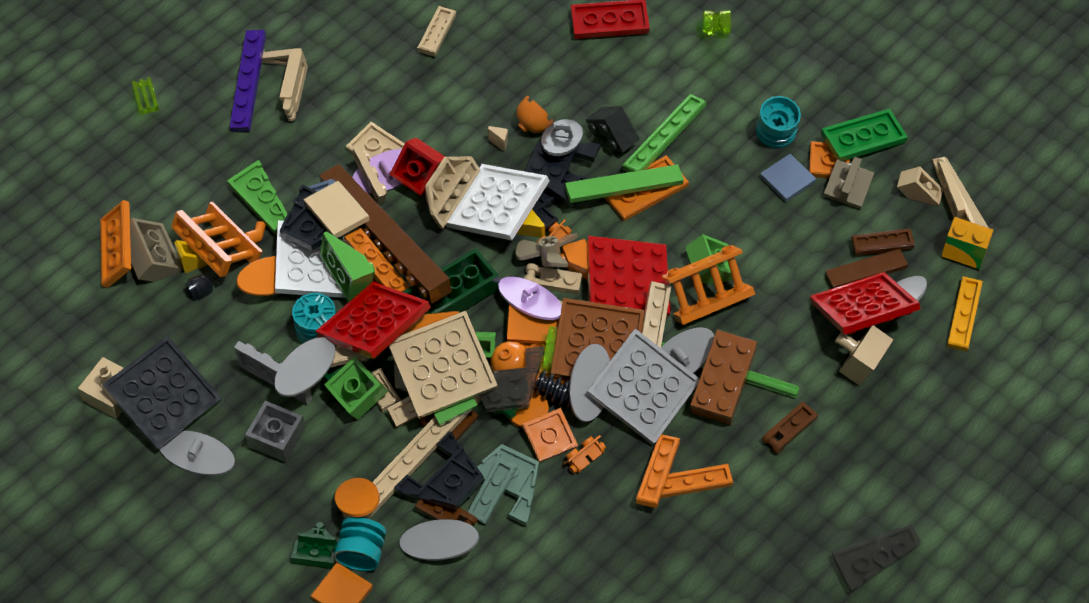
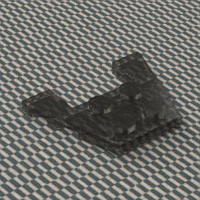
M544 346L525 348L526 368L492 371L498 388L479 395L486 412L529 408L536 377L541 368L542 357L545 354Z

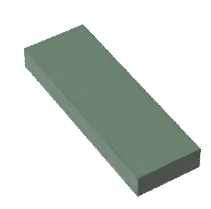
M498 457L467 512L486 525L518 468Z

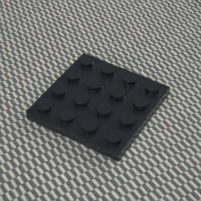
M168 336L101 386L156 451L222 399Z

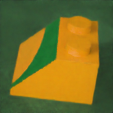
M954 217L941 257L980 270L994 230Z

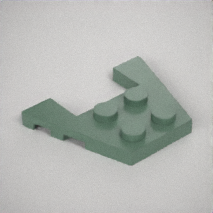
M501 444L482 460L478 469L483 474L485 481L498 457L518 468L505 490L506 493L518 498L509 513V518L527 526L538 476L539 461Z

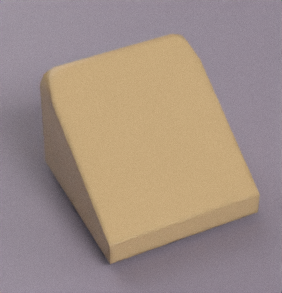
M489 126V141L503 151H506L508 143V129Z

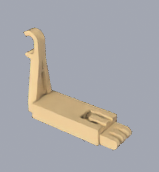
M301 48L265 52L264 50L262 63L287 65L280 100L282 101L287 119L293 121L298 112L308 69Z

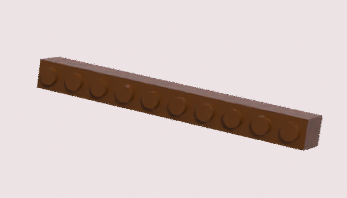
M340 164L319 175L321 182L333 179L336 182L339 181L369 215L370 220L357 228H361L379 251L384 253L388 262H392L400 275L404 274L408 283L418 289L423 299L426 298L433 304L452 292L449 277Z

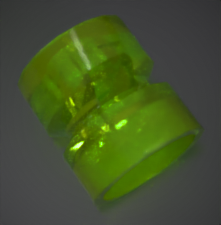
M703 10V35H714L716 31L719 34H730V10H719L718 13H715L714 10Z

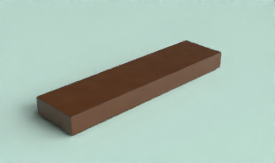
M896 249L825 270V276L833 289L882 272L890 274L906 269L908 263L901 250Z

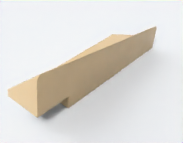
M946 157L932 159L953 218L957 217L988 228Z

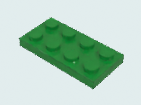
M890 109L822 128L820 132L836 160L840 161L907 142L908 136Z

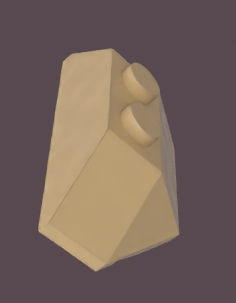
M471 156L444 157L425 186L426 202L430 214L442 229L480 172V168Z

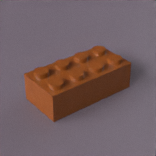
M717 329L691 403V413L728 425L732 424L757 351V341Z

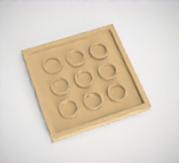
M466 311L399 336L393 343L388 345L418 419L498 388Z

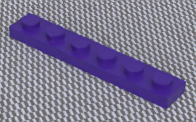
M246 30L229 127L232 132L251 130L266 39L265 30Z

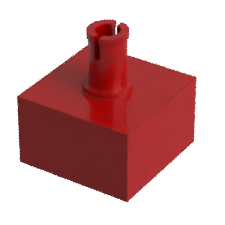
M413 138L405 142L389 175L419 195H424L426 184L445 156L418 138Z

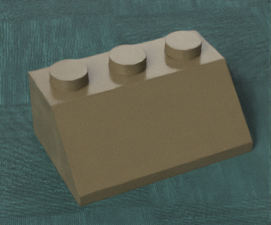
M136 218L130 219L131 263L138 279L155 282L181 272L183 267L163 223Z

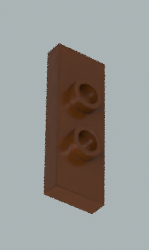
M910 228L851 236L855 256L890 252L896 249L908 250L915 247Z

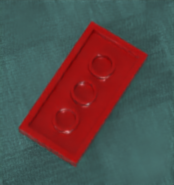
M645 0L571 5L574 39L650 33Z

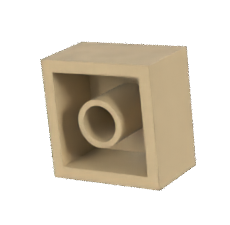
M873 325L858 342L841 332L835 342L847 349L850 355L839 372L860 386L874 371L893 339Z
M102 357L78 388L82 401L117 419L122 411L101 386L121 371L123 367Z

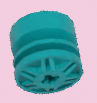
M783 96L767 99L761 105L756 126V134L759 140L772 148H784L790 145L795 139L801 117L798 105L793 100Z
M310 293L303 295L294 304L292 310L297 338L302 344L318 338L316 330L336 314L334 302L328 296L321 293Z
M363 517L344 519L339 534L340 540L337 542L334 553L335 561L344 567L357 571H373L377 569L382 553L380 549L383 548L387 533L385 527L376 521Z

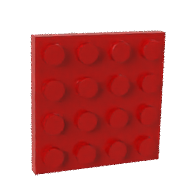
M588 236L586 243L589 302L645 310L651 281L669 285L661 277L667 274L668 271L666 244ZM670 297L666 317L670 315Z
M885 272L810 296L811 304L844 335L853 334L857 330L871 328L872 325L875 326V324L881 322H889L896 317L910 315L920 310V303Z
M372 282L318 328L316 333L318 338L324 337L331 343L374 359L431 307L426 300Z

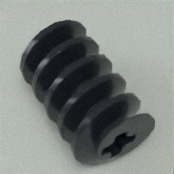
M544 369L540 373L532 391L537 388L536 395L544 392V399L551 395L552 403L559 399L560 407L567 403L566 410L569 411L571 407L568 388L569 381L567 380L561 384L560 376L554 381V373L546 377V369Z

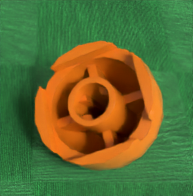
M526 96L516 110V117L520 122L518 126L525 133L527 131L534 134L543 133L546 128L554 124L553 119L549 121L547 112L534 100L529 102V96Z
M508 341L501 343L495 348L490 359L492 372L498 375L500 381L505 384H509V382L519 383L527 378L532 371V356L526 347L518 342Z

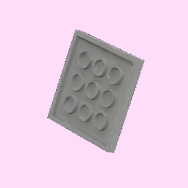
M635 328L586 394L653 445L696 388L700 379Z

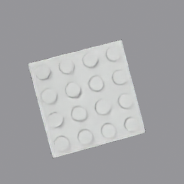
M482 164L479 174L446 223V227L513 240L549 183V179L546 175Z
M278 220L275 293L298 295L321 293L328 297L346 298L319 256L321 246L312 251L282 237L280 228L284 221ZM358 228L338 237V239L343 242L344 236L356 231Z

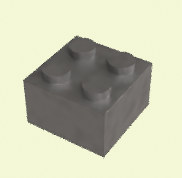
M265 401L245 434L247 445L254 450L286 462L305 429L304 419L300 414Z

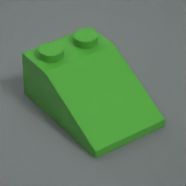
M324 232L319 256L347 301L350 302L373 282L375 268L363 254L332 234Z

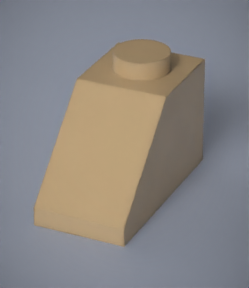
M920 166L901 172L897 188L908 199L935 206L940 204L943 188Z

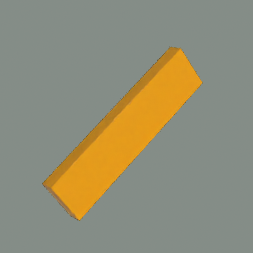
M962 277L947 347L968 351L982 280Z

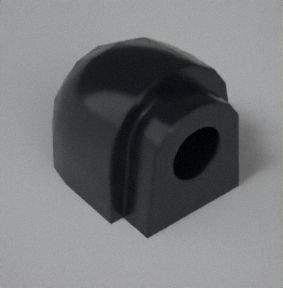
M205 275L193 276L185 283L186 290L194 301L203 299L213 291L212 281Z

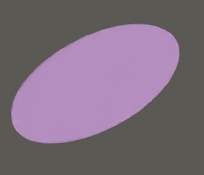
M402 149L386 151L370 158L369 163L372 167L376 168L379 175L378 180L385 185L387 191L403 184L389 175ZM358 168L352 178L368 194H372Z
M505 277L498 283L501 296L517 310L544 320L560 318L562 308L560 301L550 291L537 283L519 277Z

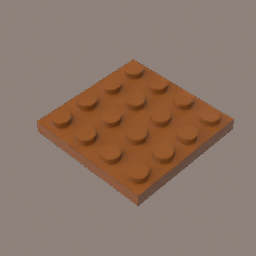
M563 298L551 373H554V377L560 376L561 378L570 379L578 356L586 347L592 344L601 345L611 360L635 328L642 333L645 310Z

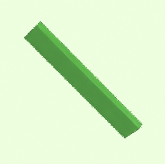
M690 94L622 165L623 170L627 172L646 170L706 107V101Z
M677 164L565 183L564 187L569 202L573 203L681 185L684 179Z

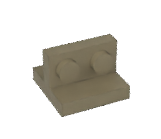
M854 157L852 163H846L837 159L823 196L861 210L874 172L860 168L862 159Z

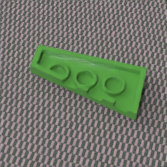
M258 160L227 180V183L276 235L278 220L284 221L287 212Z

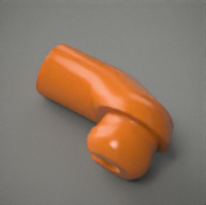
M258 221L256 222L255 229L245 234L254 243H258L263 238L266 224Z

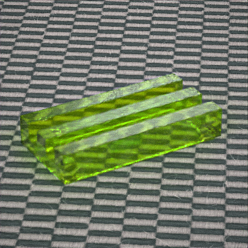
M147 77L145 81L143 79H139L140 82L132 81L140 115L159 110L151 77ZM149 85V89L151 92L152 100L154 103L153 107H150L149 99L145 86ZM141 87L147 107L143 109L137 89Z
M549 326L543 361V370L546 369V372H551L557 338V328L555 326Z

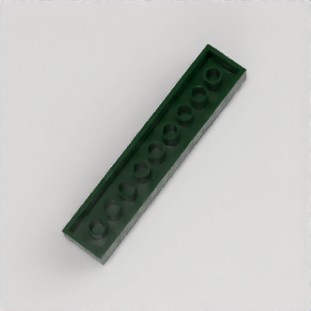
M477 248L471 250L441 268L450 279L452 292L433 304L429 302L431 308L424 314L459 311L461 313L499 290L500 275ZM411 286L403 291L406 294L423 299L415 286ZM387 346L374 359L365 356V359L360 361L369 369L392 355L389 346ZM346 364L330 367L320 380L323 385Z

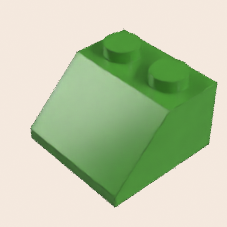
M702 234L685 248L688 254L687 258L692 264L721 252L722 248L729 245ZM725 260L718 263L717 267L722 282L733 280L728 261ZM709 268L699 271L701 282L708 285L714 284Z
M356 356L324 384L347 412L357 420L388 392L385 386Z

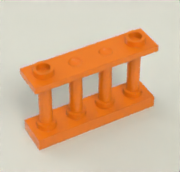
M213 202L209 203L206 214L190 218L183 210L175 213L171 228L220 277L227 275L231 263L246 259L251 264L260 259L262 250ZM209 222L214 228L203 231L198 225ZM221 234L226 239L225 241L215 243L210 237ZM234 247L239 253L228 256L223 249Z
M729 245L722 248L721 252L680 269H670L667 271V274L661 276L662 280L668 283L673 282L680 308L678 312L673 313L675 321L684 325L755 295L752 286L742 283L735 256L742 254V249ZM725 260L728 261L735 284L728 291L724 290L717 267L718 263ZM706 268L710 269L717 292L711 298H706L699 271ZM689 275L692 277L698 297L697 304L692 306L687 303L680 280Z

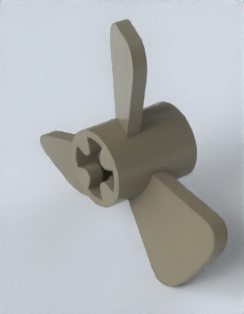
M578 233L568 234L559 240L557 237L547 236L540 239L538 243L521 240L517 244L516 258L518 260H525L541 256V262L544 267H568V262L561 257L560 247L578 238Z

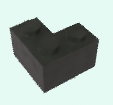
M622 106L601 107L585 119L589 131L594 136H604L607 140V146L613 152H624L640 140Z

